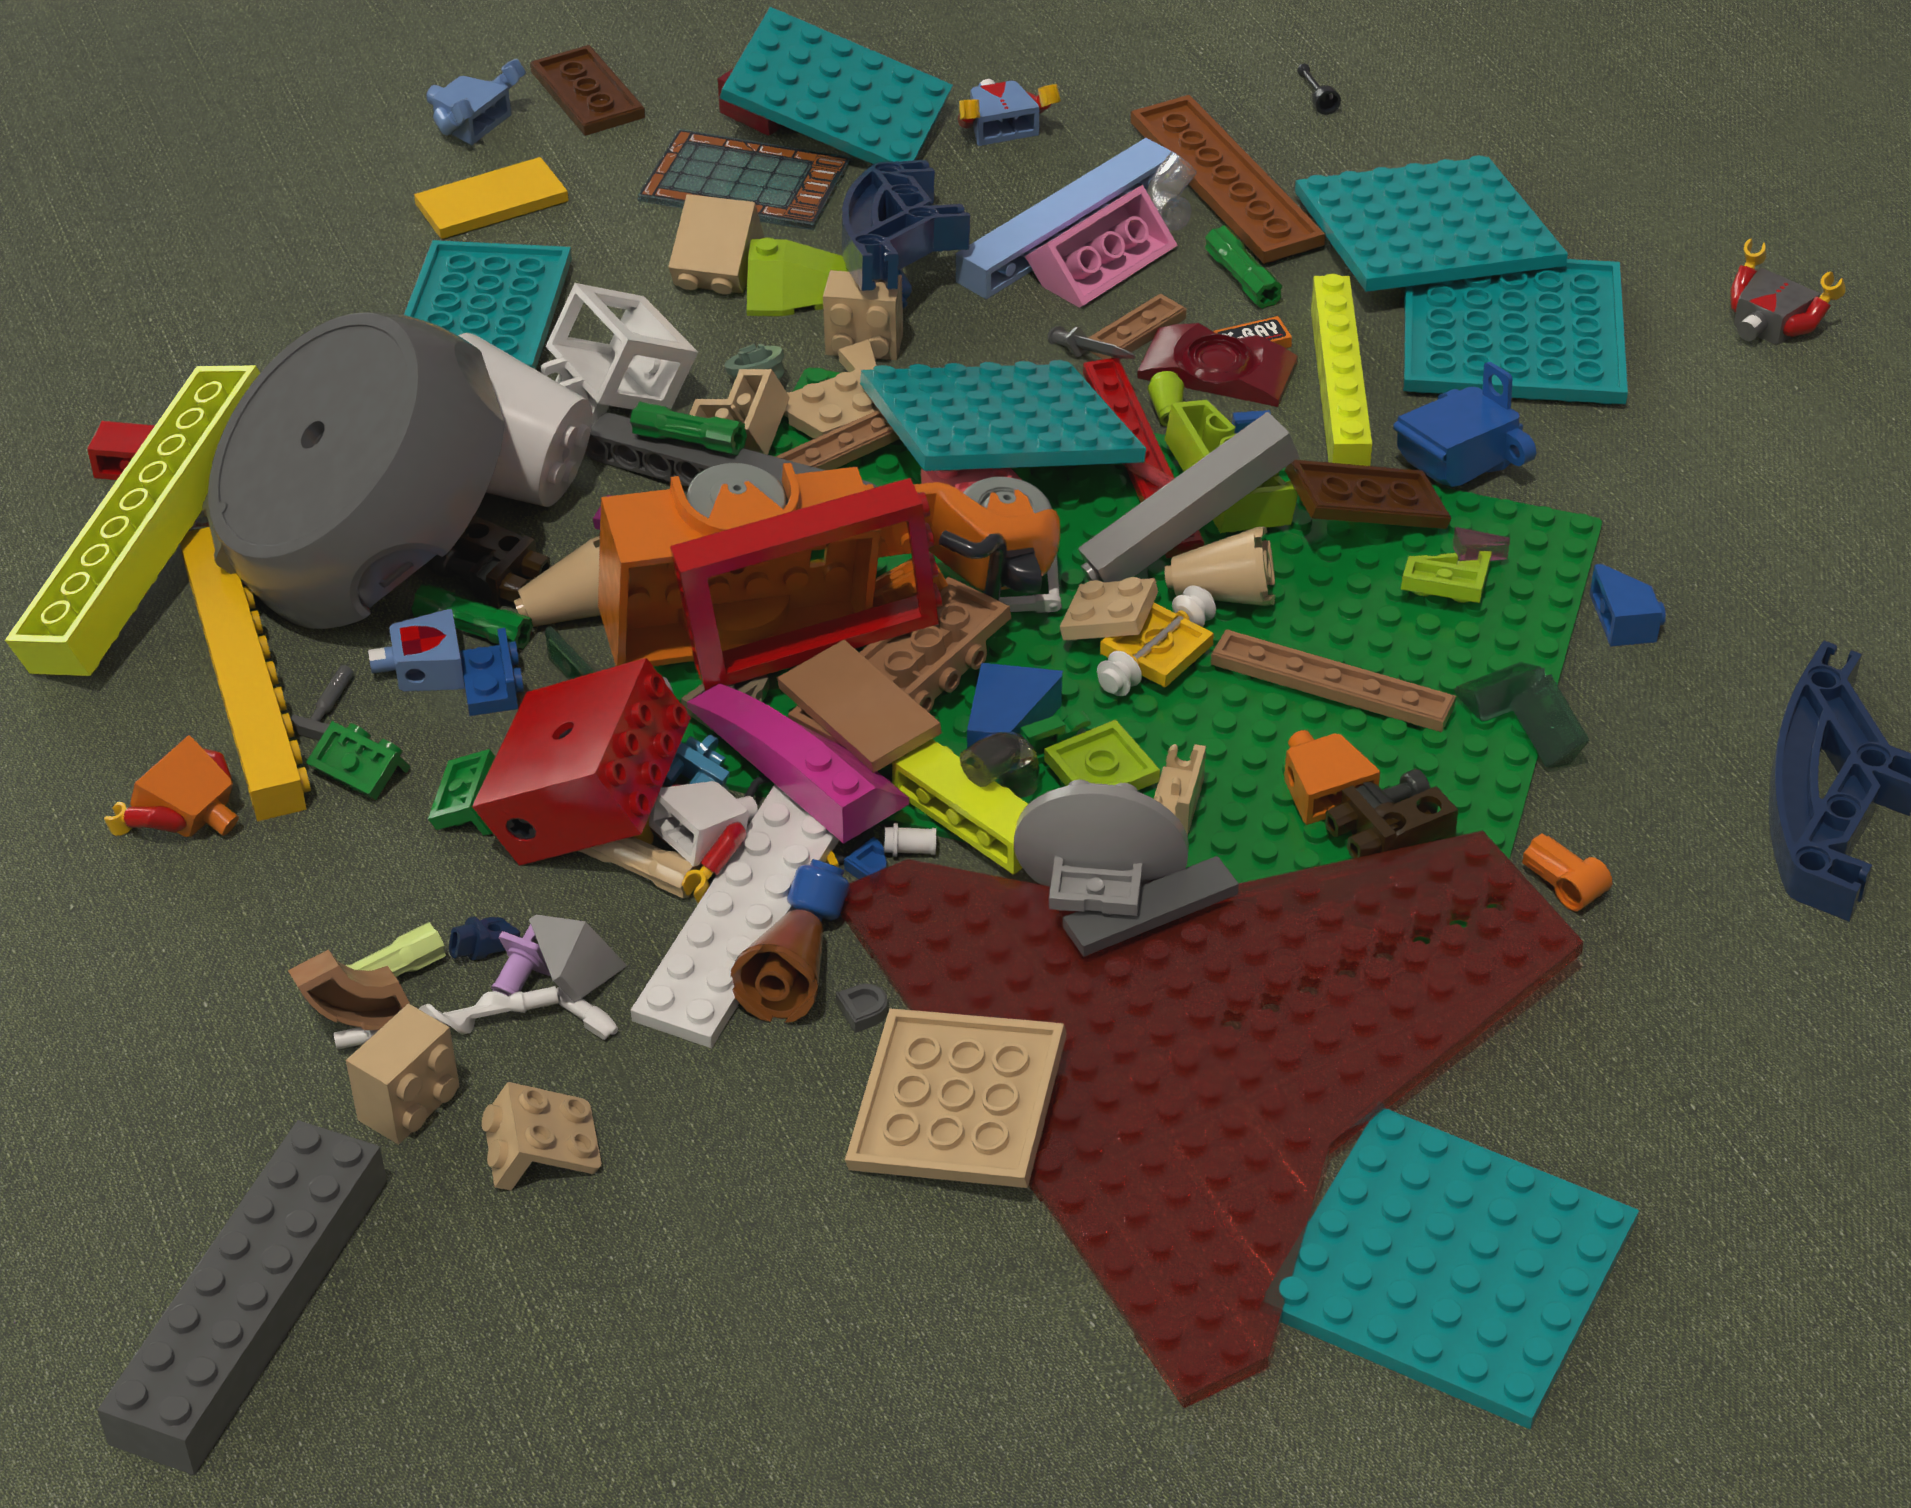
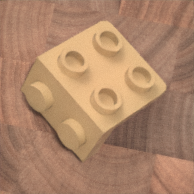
M507 1082L493 1104H489L483 1113L482 1129L486 1132L488 1143L487 1162L492 1168L495 1188L512 1191L532 1161L589 1174L596 1173L601 1167L602 1163L591 1106L583 1098Z

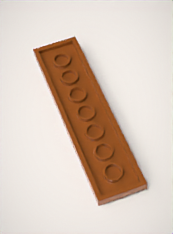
M1190 95L1131 111L1130 123L1145 138L1176 153V171L1263 264L1324 245L1325 233Z

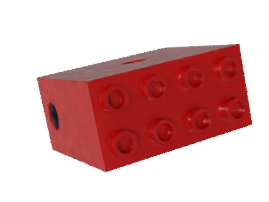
M647 658L526 692L472 807L519 866L641 835L691 717L684 705L678 701L666 685L663 677L655 670Z

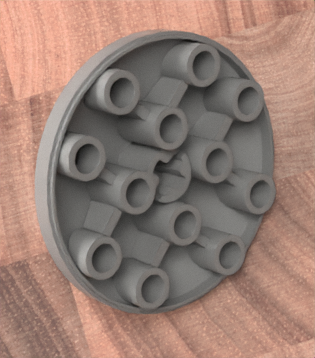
M1085 780L1071 781L1068 786L1051 790L1029 803L1017 820L1014 834V850L1020 865L1032 879L1050 890L1049 909L1082 912L1091 910L1102 911V913L1137 916L1141 886L1185 870L1188 860L1189 842L1181 821L1163 804L1138 792L1136 787L1128 783L1108 785L1089 783Z

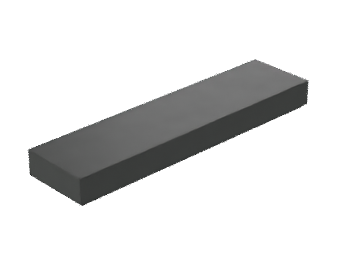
M1215 856L1187 867L1185 870L1142 885L1137 916L1102 913V911L1091 910L1078 911L1063 917V928L1083 957L1238 895L1239 883L1220 858Z

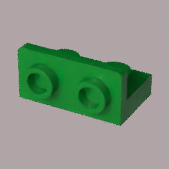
M331 721L306 761L312 769L374 800H377L395 769L407 774L411 767L400 757L403 750L390 741L382 738L378 744L370 740L371 735L361 727L350 723L346 728L334 721Z
M490 749L448 760L428 816V820L436 830L454 825L459 826L472 821L483 836L493 833L472 807L496 757Z

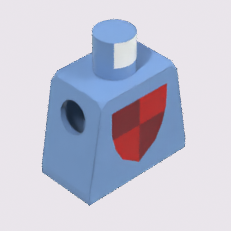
M452 609L394 623L389 627L392 646L368 650L372 674L396 670L398 686L402 691L465 689Z

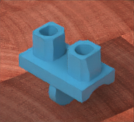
M708 735L702 743L691 736L685 744L681 742L663 784L671 787L679 775L682 774L691 780L689 784L713 781L719 783L728 791L729 786L726 785L730 772L721 767L726 758L715 751L719 740L713 735Z

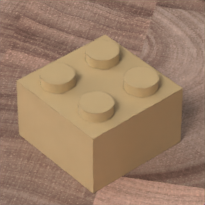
M830 270L823 294L825 355L839 356L838 349L868 339L875 359L897 360L903 337L902 276L898 275V289H887L884 280L875 279L872 280L876 283L874 290L862 291L850 272Z
M409 1003L346 1060L358 1121L398 1145L409 1134L419 1130L426 1118L442 1103L448 1102L460 1087L450 1027Z

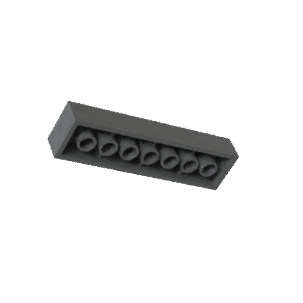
M297 1120L97 1409L108 1445L195 1476L387 1183L380 1146Z

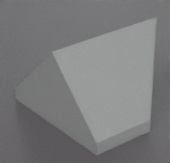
M535 915L529 919L552 980L574 1003L627 967L624 961L586 921Z

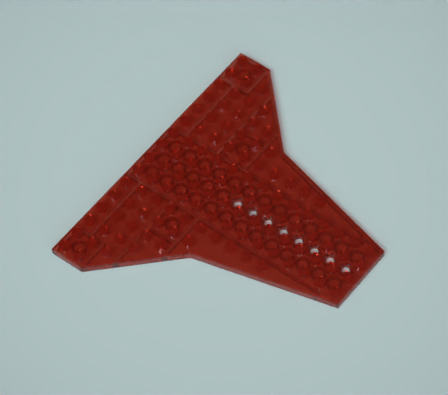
M1484 831L1239 883L1238 895L1083 957L1063 928V917L1078 911L1049 909L1050 886L906 859L849 883L850 889L841 911V916L870 958H875L910 1010L1064 1023L1067 1035L1029 1186L1039 1201H1044L1133 1329L1134 1338L1183 1408L1269 1367L1282 1322L1285 1299L1279 1292V1285L1284 1278L1294 1274L1329 1155L1364 1128L1371 1119L1384 1109H1388L1580 956L1584 943ZM1489 904H1499L1503 906V910L1499 911L1495 907H1486ZM1454 920H1461L1467 923V927L1462 928L1459 924L1450 925V923ZM1415 937H1426L1430 939V943L1425 944L1421 940L1413 942ZM1387 953L1392 955L1393 960L1387 961L1384 957L1378 959L1375 957L1377 954ZM1342 970H1350L1355 972V977L1350 978L1346 974L1340 976L1337 974ZM1304 987H1313L1317 989V994L1312 995L1308 991L1300 993V991ZM1266 1004H1275L1279 1006V1011L1273 1012L1270 1008L1262 1010V1008ZM1229 1021H1236L1241 1023V1028L1235 1030L1232 1026L1223 1027V1025Z

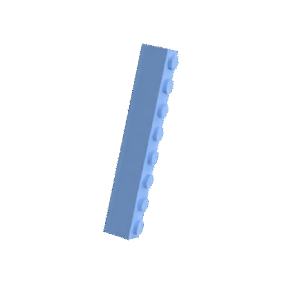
M1144 138L971 243L969 250L958 251L956 253V282L984 299L990 298L1033 271L1025 258L1032 251L1141 185L1144 186L1151 198L1175 183L1176 153L1148 138Z

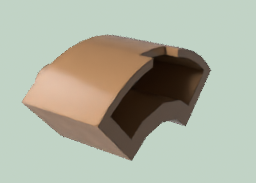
M329 949L288 970L309 1004L320 1014L336 1023L338 1021L347 1025L361 1027L363 1030H380L409 1003L399 981L388 966L372 971L354 970L338 962Z

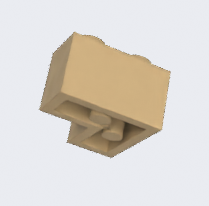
M739 369L728 399H695L689 415L703 418L720 417L745 423L747 438L744 449L768 455L790 397L772 369Z

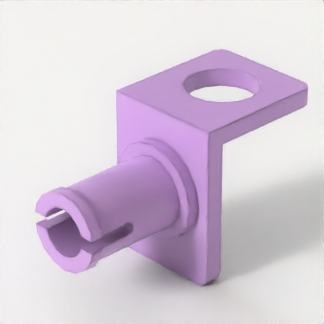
M531 924L523 938L504 931L501 932L499 939L509 958L497 980L491 986L492 991H497L507 996L521 991L532 970L551 976L539 945L533 942L536 936Z

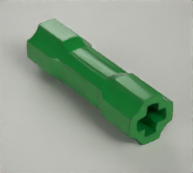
M1223 225L1220 228H1213L1205 237V249L1220 265L1226 267L1242 284L1243 291L1258 307L1264 309L1267 306H1274L1281 299V289L1283 286L1266 268L1261 267L1244 249V243L1231 229Z
M640 401L636 408L632 410L630 418L632 433L635 435L660 440L671 438L701 444L709 450L738 455L740 450L744 448L747 438L745 423L720 417L703 418L678 413L665 406Z
M421 585L411 607L413 616L416 618L452 609L456 629L487 638L490 642L499 644L497 629L505 628L508 642L516 641L517 649L522 650L530 641V634L533 628L531 617L506 609H496L459 597L453 592L431 585Z

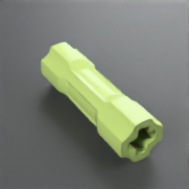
M428 922L397 937L391 945L346 966L354 970L366 971L388 966L395 977L405 972L417 971L445 957L446 954L444 943L438 931Z

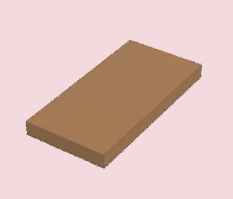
M845 640L777 677L779 689L873 773L942 733L940 722Z

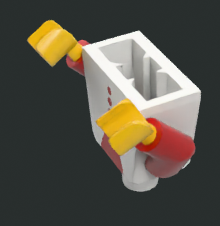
M713 781L686 785L676 784L671 787H664L659 792L642 834L634 837L651 844L654 840V835L650 829L652 828L682 857L689 861L693 867L700 864L703 865L700 870L688 871L682 881L686 895L689 896L694 890L693 895L696 902L699 903L710 886L709 878L712 874L718 875L732 855L745 841L747 823L752 821L758 812L757 804L751 796L736 799L723 786Z

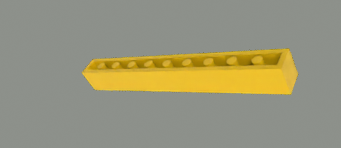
M210 527L188 531L180 542L184 565L256 820L258 822L307 810L304 793L311 791L306 768L297 769L296 766L303 764L298 741H289L288 739L295 737L289 713L281 714V711L287 710L281 686L273 688V685L279 684L274 662H265L266 659L271 658L266 636L258 637L257 635L263 633L258 610L250 612V609L256 608L253 593L247 586L243 587L245 584L237 573L230 574L215 563V547Z

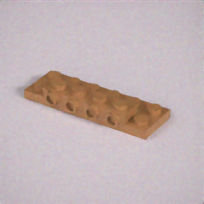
M950 577L945 579L949 586L939 590L942 598V606L937 607L939 624L869 644L860 652L861 655L927 712H930L934 699L943 691L951 693L957 688L961 675L969 668L976 670L981 667V663H984L987 657L986 640L1011 619L1009 605ZM796 706L788 713V717L791 720L843 746L801 707Z

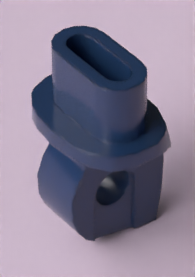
M475 916L469 917L465 925L452 928L449 952L452 958L468 956L470 960H482L490 953L505 951L499 939L502 931L520 937L521 932L503 918L488 917L479 920Z

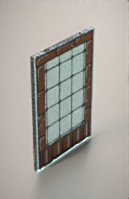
M679 129L639 192L638 201L682 209L687 194L750 201L756 204L760 222L813 231L850 166L851 157Z

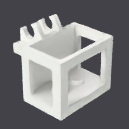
M574 283L546 344L547 349L557 359L543 363L541 365V373L545 376L551 373H559L555 380L556 382L587 399L592 407L593 425L602 414L606 413L609 406L635 409L640 401L671 409L698 351L644 296ZM583 303L614 333L610 344L568 337ZM607 306L626 309L621 321Z

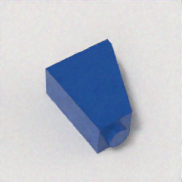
M981 663L967 727V760L1009 764L1020 752V728L1052 717L1061 707L1063 671Z

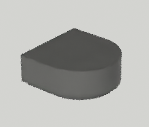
M859 984L836 993V1004L855 1033L881 1023L887 1016V995L884 990L876 985Z

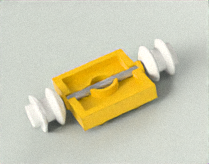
M1189 586L1184 590L1183 595H1178L1174 598L1172 602L1173 612L1153 603L1139 635L1105 637L1100 642V654L1108 657V660L1102 661L1097 667V675L1102 688L1114 695L1124 696L1130 691L1131 686H1136L1140 683L1142 676L1163 687H1167L1213 645L1214 633L1203 628L1205 621L1211 620L1216 614V605L1212 595L1201 587Z

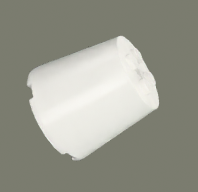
M471 333L458 335L482 352L504 419L501 450L486 493L544 507L554 505L575 479L585 454L592 426V407L590 402L484 339Z

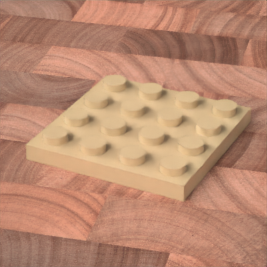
M889 1008L846 1154L845 1162L848 1170L1028 1188L1067 1035L1064 1023Z

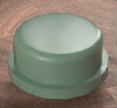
M751 344L739 349L738 354L728 359L724 366L727 374L732 376L733 383L739 369H772L779 380L785 372L782 363L785 356L782 348L779 346L758 344L756 348L755 344Z

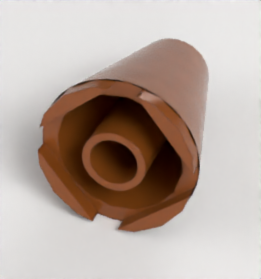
M792 910L746 948L735 960L730 975L734 983V988L732 989L734 996L746 1011L759 1019L771 1022L773 1017L787 1018L785 1023L794 1022L805 1016L814 1004L818 994L824 933L821 921L814 914L806 910Z

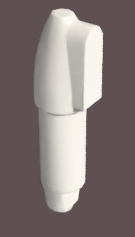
M560 987L556 988L559 1005L582 1019L585 1029L602 1040L617 1033V1025L602 1009L591 1005L582 998L574 1003Z

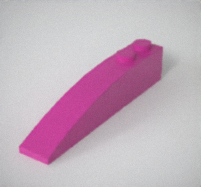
M718 684L687 701V708L843 844L909 805V797L878 771L873 773L845 747L796 723L769 705L723 684Z

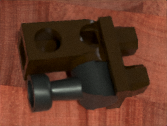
M473 516L453 548L443 557L438 554L434 556L431 565L432 572L435 575L451 578L455 574L469 581L473 595L477 599H489V606L497 609L507 600L514 602V600L521 598L518 590L530 582L527 579H534L551 567L550 558L536 552L534 538L526 535L522 537L515 532L476 516Z
M1413 769L1401 775L1400 784L1383 790L1372 782H1363V785L1358 788L1352 785L1343 789L1341 804L1326 811L1325 826L1333 837H1339L1350 831L1353 835L1348 837L1347 849L1357 864L1375 858L1382 867L1394 863V857H1404L1413 852L1418 846L1433 840H1437L1440 845L1455 840L1458 809L1437 786L1430 788L1429 782L1422 771Z

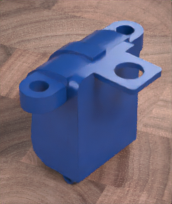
M1490 361L1484 364L1483 390L1478 387H1467L1460 391L1452 389L1440 394L1436 401L1398 416V421L1393 426V429L1397 432V447L1407 462L1423 471L1438 483L1450 487L1463 485L1484 472L1504 470L1511 463L1521 466L1533 461L1536 457L1534 441L1527 433L1523 432V425L1519 423V413L1511 409L1512 376ZM1493 375H1496L1502 382V395L1498 394L1493 387Z

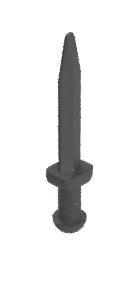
M1055 326L1048 332L1047 338L1051 345L1055 343L1066 346L1077 357H1080L1087 350L1119 359L1136 358L1133 353L1118 346L1087 338L1079 327H1074L1070 332H1066L1063 327Z

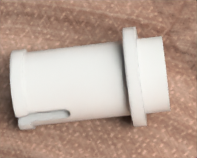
M894 823L893 827H885L884 853H893V857H897V853H930L935 855L936 828H899L898 823Z

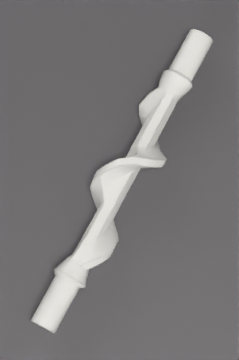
M556 986L524 993L519 991L510 996L497 991L487 992L472 1007L444 1013L436 1010L431 1004L423 1005L419 1010L445 1025L451 1026L458 1033L464 1035L472 1032L476 1018L509 1011L525 1013L530 1009L558 1004L559 1001ZM361 1027L334 1032L336 1048L339 1050L363 1045L378 1030H363Z

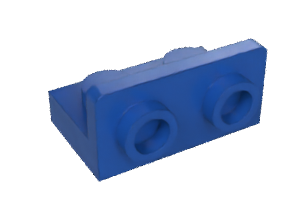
M505 628L497 629L499 645L460 651L469 716L518 709L516 693L524 692L521 669H512V666L519 665L516 641L508 642Z

